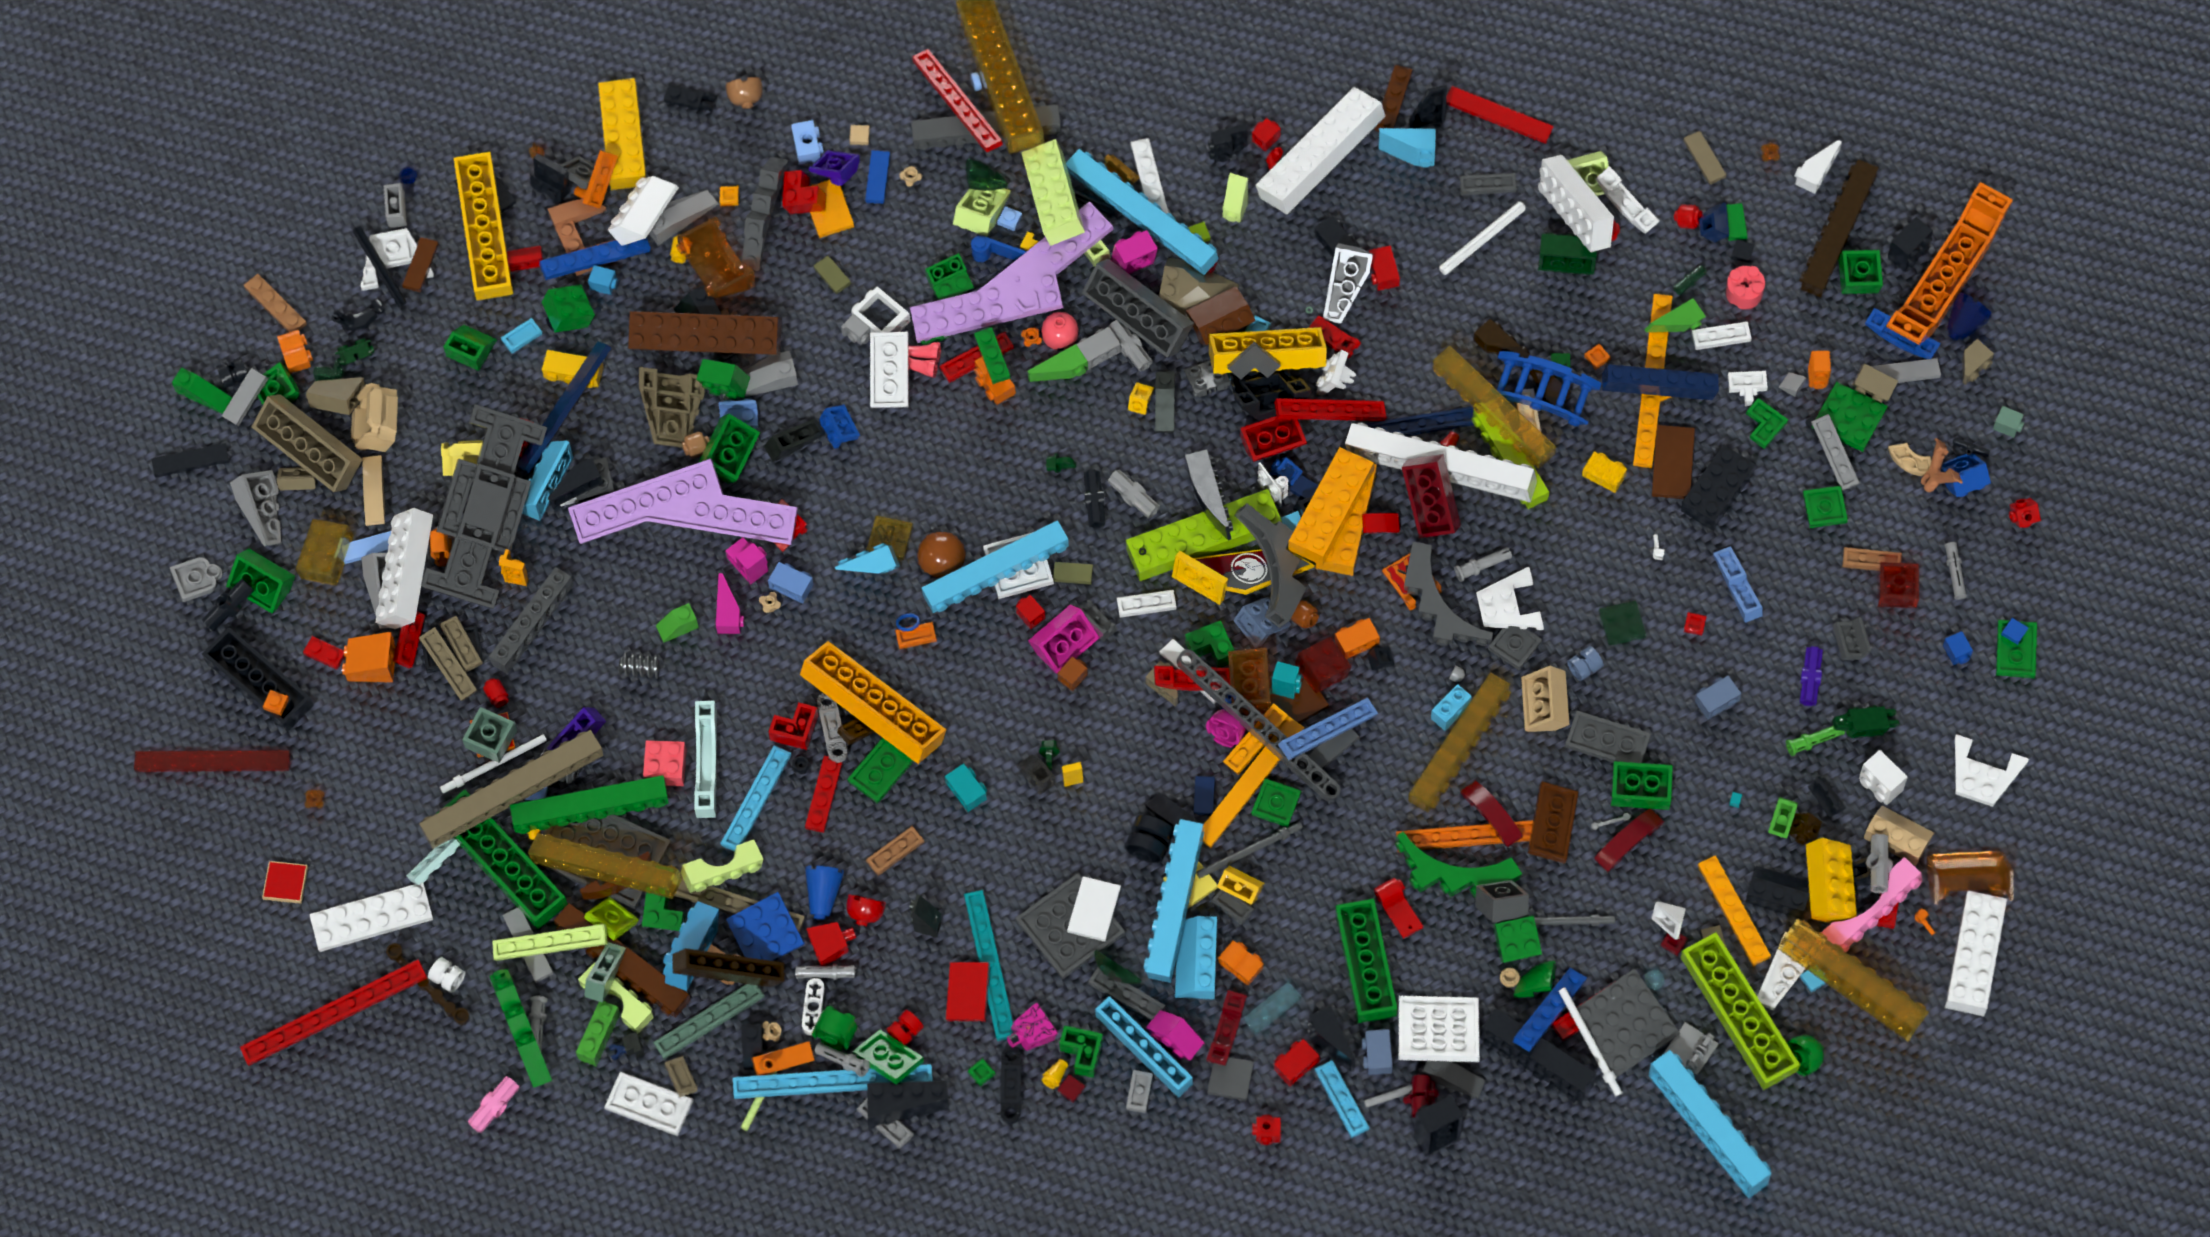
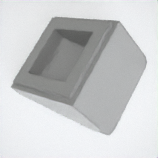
M1789 372L1779 388L1796 397L1804 385L1806 377Z

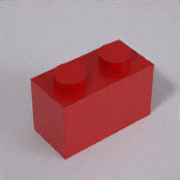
M1391 245L1369 250L1373 254L1371 281L1373 285H1376L1377 291L1398 287L1400 277Z
M1305 1039L1293 1043L1289 1048V1052L1285 1055H1279L1274 1061V1071L1289 1087L1319 1063L1320 1055Z

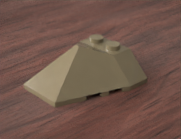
M1168 258L1164 267L1159 297L1189 319L1185 310L1234 286L1238 289L1239 284L1213 272H1207L1203 275L1182 259Z
M639 368V388L654 444L683 448L682 442L684 437L693 433L695 427L693 426L694 420L699 414L698 407L704 397V388L696 380L697 375L686 374L678 376L657 373V369Z

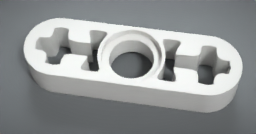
M818 978L808 981L804 1001L802 1028L804 1033L811 1036L815 1026L811 1030L808 1028L810 1016L813 1017L814 1025H816L822 1012L824 1001V983ZM815 984H818V987L821 988L817 989V997H813L814 993L812 988ZM816 1002L819 1008L816 1011L808 1010V1005Z

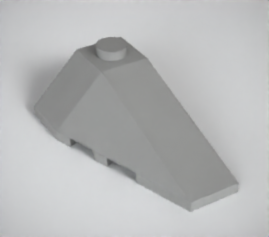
M1338 243L1335 249L1323 318L1325 320L1342 323L1370 273L1372 253L1355 246Z
M790 351L781 352L780 355H770L744 370L751 377L745 397L798 385ZM723 394L724 401H725V400H736V399L728 398V397H726V395Z
M273 471L243 474L230 482L238 505L263 546L280 544V521L277 515L279 504H277L276 496L278 494V486Z
M371 553L361 557L363 576L375 615L379 605V591L382 587V574L385 570V556L387 553ZM378 624L380 629L390 628V627H387V626Z

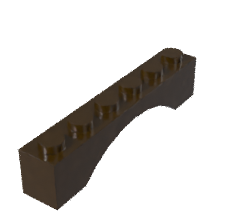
M1491 319L1474 332L1473 341L1486 353L1499 355L1500 351L1520 353L1519 357L1527 359L1530 355L1524 346L1521 347L1511 334H1507L1498 322H1494ZM1532 369L1529 374L1538 389L1543 373L1542 371ZM1555 375L1550 376L1542 401L1553 405L1556 404L1563 384L1557 380ZM1570 389L1568 390L1564 404L1570 400Z

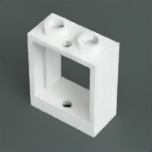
M879 287L870 290L860 303L858 302L853 306L851 311L852 315L854 314L870 327L871 333L900 332L911 322L910 313ZM878 298L898 314L882 331L862 315Z

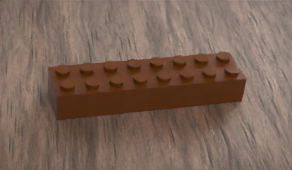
M630 311L628 349L780 355L782 318Z

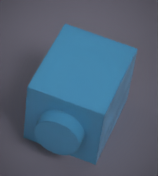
M594 265L588 280L589 288L593 291L611 295L613 289H616L618 285L615 271Z

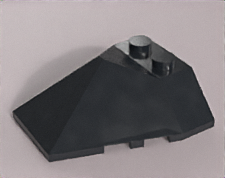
M1282 370L1275 371L1268 378L1261 372L1250 371L1242 379L1234 373H1229L1234 400L1244 411L1259 421L1277 416L1274 403L1276 399H1306L1311 394V388L1301 378L1296 379L1292 377L1291 372L1285 370V372Z

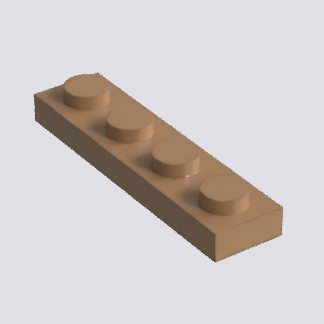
M259 274L244 284V288L288 332L300 331L307 325L306 321Z

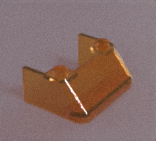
M1975 852L1927 856L1929 892L1934 905H1938V900H1943L1949 896L1950 891L1988 890L1996 897H2002L2006 894L2009 901H2014V871L2004 853Z

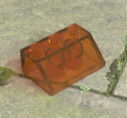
M1267 648L1228 651L1230 686L1258 711L1268 710L1273 703L1270 660ZM1231 696V702L1234 703V698Z

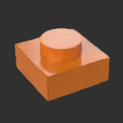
M270 690L263 704V709L282 715L289 697Z

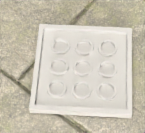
M1399 996V1060L1479 1062L1478 998Z

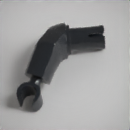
M376 299L372 303L373 310L368 307L359 314L346 315L340 311H335L333 314L338 317L332 315V321L340 324L342 329L346 331L365 329L378 318L376 313L382 314L385 311V307L380 299Z

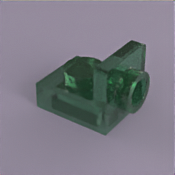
M335 360L333 369L326 366L321 368L314 367L313 375L315 381L342 379L344 369L341 367L340 361Z

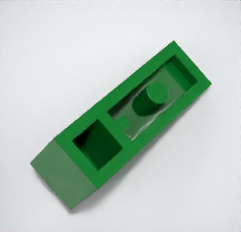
M184 368L179 370L172 381L176 393L221 414L224 413L232 400L231 396Z

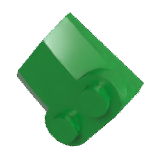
M279 362L262 374L268 378L258 394L262 405L268 396L281 394L289 402L297 400L299 388L290 372L282 363Z

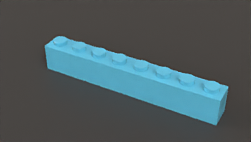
M1057 520L922 587V594L932 613L942 612L953 603L958 604L965 597L971 594L976 595L987 586L992 587L1005 577L1011 578L1016 572L1022 569L1027 570L1034 563L1045 561L1056 552L1061 553L1065 551L1069 546L1068 538Z

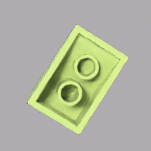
M977 178L956 206L953 224L987 237L994 228L1011 191Z

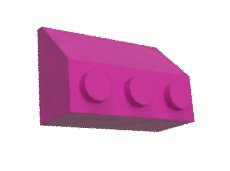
M1070 604L1030 638L1028 642L1036 654L1057 674L1071 657L1076 659L1100 637L1083 611Z

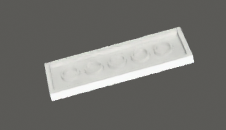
M423 882L419 885L414 884L309 914L319 952L433 920Z

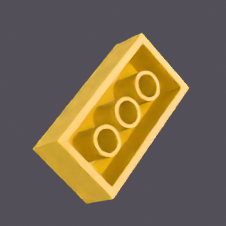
M1820 838L1806 844L1811 919L1832 923L1857 917L1851 845L1826 838Z

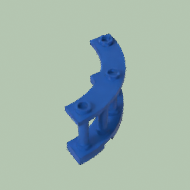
M1500 351L1498 359L1502 360L1505 365L1497 390H1486V393L1492 396L1494 401H1511L1528 405L1533 410H1544L1568 420L1570 425L1576 427L1588 425L1589 421L1583 419L1580 415L1588 392L1600 390L1602 383L1583 373L1581 376L1571 372L1572 368L1530 355L1527 359L1519 357L1520 353ZM1515 366L1522 367L1523 369L1515 392L1504 391L1512 368ZM1532 369L1542 371L1543 373L1535 398L1522 395L1529 372ZM1553 375L1561 377L1563 380L1555 405L1542 401L1550 376ZM1571 383L1579 385L1581 389L1573 413L1562 408Z

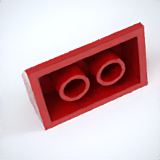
M1277 416L1240 428L1241 440L1248 456L1253 462L1307 444L1298 419H1277Z

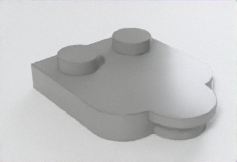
M201 557L170 567L182 602L212 593L216 589V582L222 578V569L218 565L209 564L207 559Z

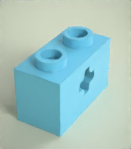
M1457 684L1432 709L1431 720L1446 731L1469 708L1472 696Z

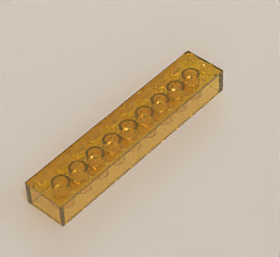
M957 0V16L1008 153L1011 154L1044 144L1042 126L994 0Z

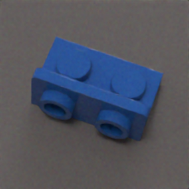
M845 405L825 408L819 420L834 449L839 448L843 442L859 438L860 434Z

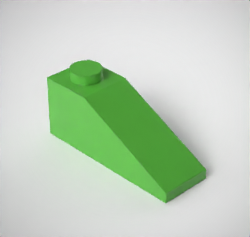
M1693 298L1653 321L1644 330L1646 333L1685 332L1690 328L1695 330L1702 325L1701 321L1706 316Z
M1075 344L1028 370V379L1030 382L1070 379L1075 376H1081L1088 370V361Z

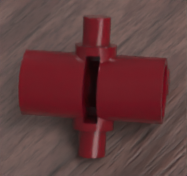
M1427 1075L1412 1076V1093L1403 1097L1404 1104H1411V1116L1415 1118L1416 1112H1418L1417 1110L1423 1105L1430 1106L1435 1103V1097L1439 1096L1438 1090L1435 1089V1081H1432Z

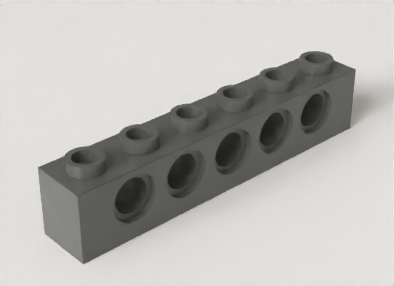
M557 567L554 568L490 654L489 658L494 667L508 675L574 586L570 575Z

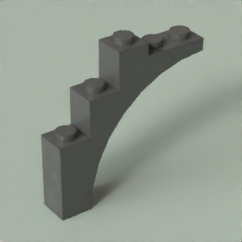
M770 157L760 170L759 187L753 193L751 212L745 219V240L741 268L760 271L771 215L779 191L784 183V172L788 171L789 160Z
M1245 504L1236 511L1234 516L1246 526L1263 551L1271 578V596L1265 617L1280 628L1290 621L1306 590L1304 585L1292 577L1300 561L1299 558L1286 549L1293 531L1280 521L1273 524L1268 518L1257 512L1255 508Z
M1413 542L1404 590L1412 595L1422 593L1419 606V616H1422V619L1432 621L1433 618L1437 619L1433 641L1437 645L1448 646V644L1452 645L1454 637L1457 638V641H1475L1477 645L1481 646L1491 644L1492 632L1478 629L1462 620L1452 612L1440 596L1431 570L1432 545Z

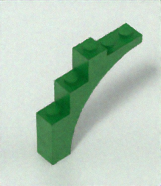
M1404 832L1396 836L1395 846L1400 853H1404L1408 867L1414 869L1410 874V884L1414 889H1418L1420 893L1441 882L1439 885L1445 894L1448 893L1450 898L1471 886L1470 891L1472 895L1476 898V885L1509 880L1516 882L1522 875L1512 857L1498 864L1486 867H1457L1437 861L1425 854L1411 842Z
M508 969L494 972L493 975L489 976L533 1088L552 1081Z

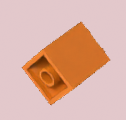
M391 632L348 639V644L344 646L346 663L342 665V674L345 675L347 681L393 683L395 670L393 659L396 644Z

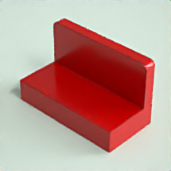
M541 246L507 251L510 272L540 267L539 263L543 260Z

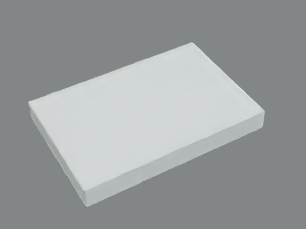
M1083 877L1067 932L1106 942L1121 886Z

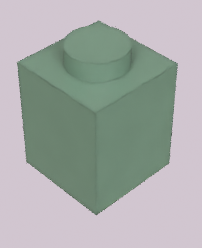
M2002 406L1993 430L2014 438L2017 432L2021 433L2025 423L2022 422L2024 414Z

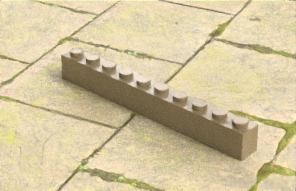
M591 730L581 732L573 740L561 743L558 748L546 751L540 758L528 761L520 769H513L507 776L495 779L487 787L479 788L472 795L460 798L456 804L450 807L446 806L434 816L424 818L419 823L421 831L432 849L509 808L511 804L522 801L604 756L602 747Z

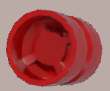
M905 1010L898 1017V1022L894 1021L886 1031L891 1037L906 1046L912 1040V1035H917L924 1026L913 1013Z

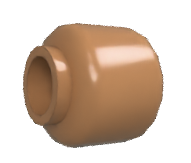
M700 431L686 435L682 442L685 455L692 459L701 457L709 442L708 436H704Z

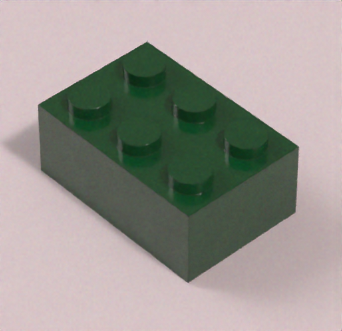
M1541 234L1538 270L1594 275L1597 251L1590 252L1582 244L1579 237L1571 234Z

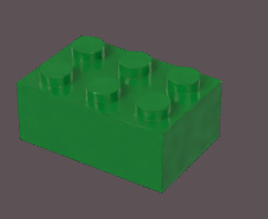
M728 413L719 419L698 463L712 459L718 478L727 484H731L737 481L760 432Z
M1614 761L1611 806L1670 810L1673 765Z

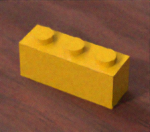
M547 350L542 367L543 376L549 381L559 380L570 384L587 357ZM601 363L586 386L587 388L599 387L604 369L603 363Z

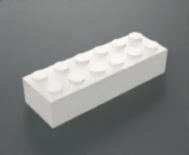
M1563 155L1542 159L1540 183L1538 184L1540 193L1546 197L1548 202L1556 209V212L1560 214L1565 223L1569 225L1574 234L1579 237L1582 244L1590 252L1611 247L1614 216Z
M412 508L394 515L391 521L392 530L388 539L389 547L388 553L385 556L386 564L382 574L383 582L379 591L380 599L376 609L375 623L397 629L415 622L433 514Z
M1972 891L1967 892L1945 1008L1980 1016L1985 1015L2007 899Z

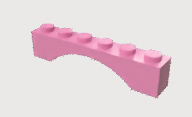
M1904 857L1890 871L1888 891L1883 893L1880 899L1863 914L1849 920L1832 922L1818 935L1820 943L1836 958L1840 954L1844 955L1853 942H1858L1869 928L1872 929L1877 925L1878 920L1883 915L1886 916L1892 911L1895 904L1904 901L1912 889L1915 890L1921 885L1923 880L1921 872Z

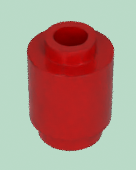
M492 678L485 682L483 690L492 705L500 708L509 702V695L499 679Z

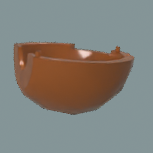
M935 532L927 535L919 544L917 560L924 572L932 577L942 578L961 568L965 561L966 552L964 545L956 535L948 532Z

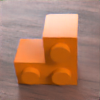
M980 357L975 360V380L980 387L983 386L985 388L986 396L990 401L993 400L998 405L1016 394L1015 385L1010 379L992 384L983 358Z

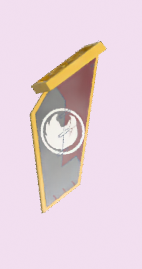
M1262 549L1192 558L1179 551L1175 556L1172 577L1219 605L1224 601L1226 591L1247 595L1271 585L1268 564ZM1293 553L1300 561L1292 576L1315 567L1314 564Z

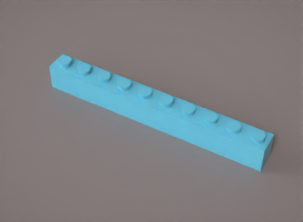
M1078 149L1066 162L1068 173L1104 201L1114 206L1116 210L1144 231L1147 230L1152 237L1203 275L1218 261L1217 249L1209 243L1207 245L1204 243L1201 236L1197 233L1192 234L1185 224H1179L1175 221L1176 219L1173 215L1164 213L1157 203L1154 202L1152 204L1148 201L1145 194L1142 192L1137 193L1130 183L1121 181L1118 174L1109 172L1102 162L1097 163L1087 151L1084 153Z

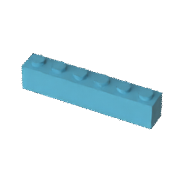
M1110 996L1095 1009L1096 1018L1178 1098L1193 1085V1077Z

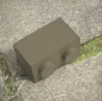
M1862 364L1852 385L1856 387L1855 390L1864 395L1868 393L1872 395V399L1882 403L1889 400L1898 380L1867 364Z

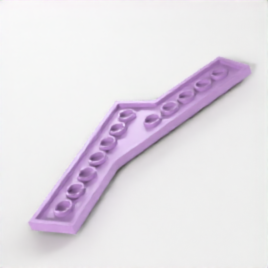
M1088 202L1079 209L1085 233L1051 246L1045 237L980 290L910 307L917 342L921 343L922 340L928 341L935 337H946L1063 308L1056 275L1114 229L1113 226Z
M708 459L569 507L568 510L580 544L650 521L792 545L798 507L723 495L713 461Z

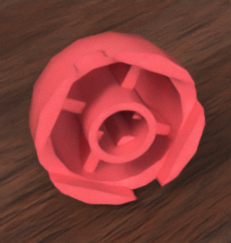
M1059 311L1046 317L1042 324L1041 333L1043 341L1052 349H1068L1077 341L1079 328L1072 315Z

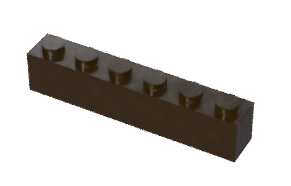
M687 948L672 954L674 974L773 987L785 982L783 962Z

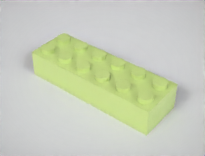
M1056 139L1021 152L1041 227L1050 246L1085 233L1064 155Z

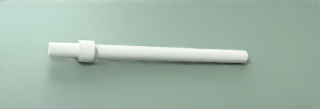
M543 734L505 753L500 763L491 760L462 776L454 777L452 781L440 786L442 793H445L455 787L459 788L465 785V782L547 740Z
M1565 987L1560 989L1559 993L1603 1073L1604 1081L1609 1084L1614 1095L1618 1096L1622 1091L1615 1080L1614 1072L1610 1071Z

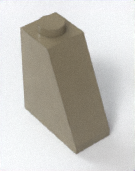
M364 378L315 381L306 392L309 407L350 415L360 402L357 395L365 386Z

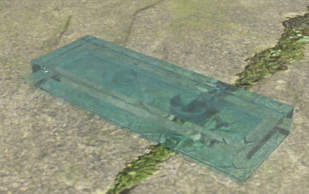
M1288 982L1245 1016L1243 1021L1255 1034H1258L1299 1001L1301 995Z

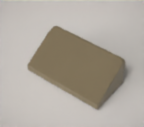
M302 467L279 468L277 475L278 490L315 489L316 478Z

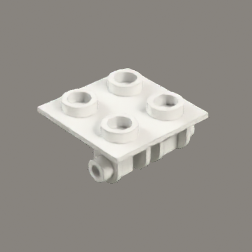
M1259 462L1258 483L1263 489L1269 490L1274 503L1276 502L1281 507L1282 500L1288 496V479L1285 476H1280L1273 480Z

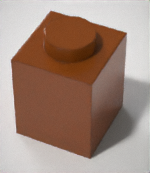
M1071 657L1057 673L1058 681L1071 691H1074L1088 675L1086 664L1080 659L1076 660L1074 657Z

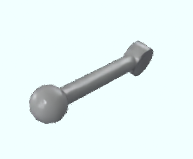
M1625 813L1622 817L1600 823L1593 822L1591 828L1596 830L1600 826L1615 822H1628L1630 814Z

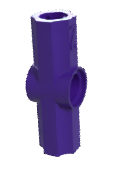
M1806 647L1804 667H1802L1800 684H1802L1800 704L1811 707L1817 704L1818 687L1820 686L1822 676L1821 663L1823 650L1819 647Z

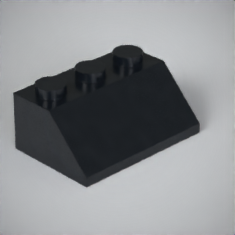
M1756 866L1745 902L1802 919L1810 895L1809 881Z

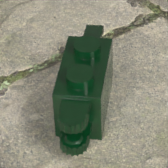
M1876 705L1861 709L1859 707H1852L1848 709L1846 714L1832 719L1834 729L1836 731H1846L1847 736L1850 738L1883 736L1890 728L1900 725L1898 720H1888V717L1897 714L1896 709H1885L1884 706L1877 707Z

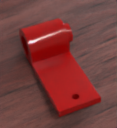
M1392 878L1373 888V891L1404 939L1424 927L1404 897L1403 890H1405L1402 881Z

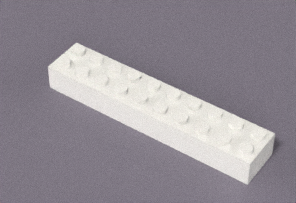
M1351 423L1345 442L1347 451L1374 463L1402 470L1401 467L1407 459L1444 454L1451 483L1530 503L1537 484L1535 471L1527 464L1516 465L1507 459L1501 461L1491 455L1481 456L1471 450L1465 452L1455 446L1445 447L1435 441H1430L1429 443L1419 437H1405L1400 432L1390 433L1380 427L1370 428L1364 423Z

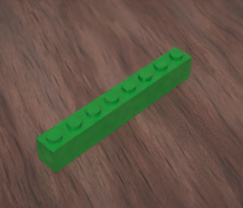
M662 775L511 804L510 810L515 833L526 834L531 830H546L552 826H566L572 822L583 823L588 821V819H603L614 814L624 815L629 811L640 812L650 807L661 808L669 804L664 776Z

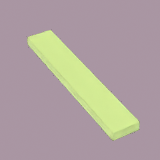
M600 924L493 940V957L495 961L607 945L606 925Z

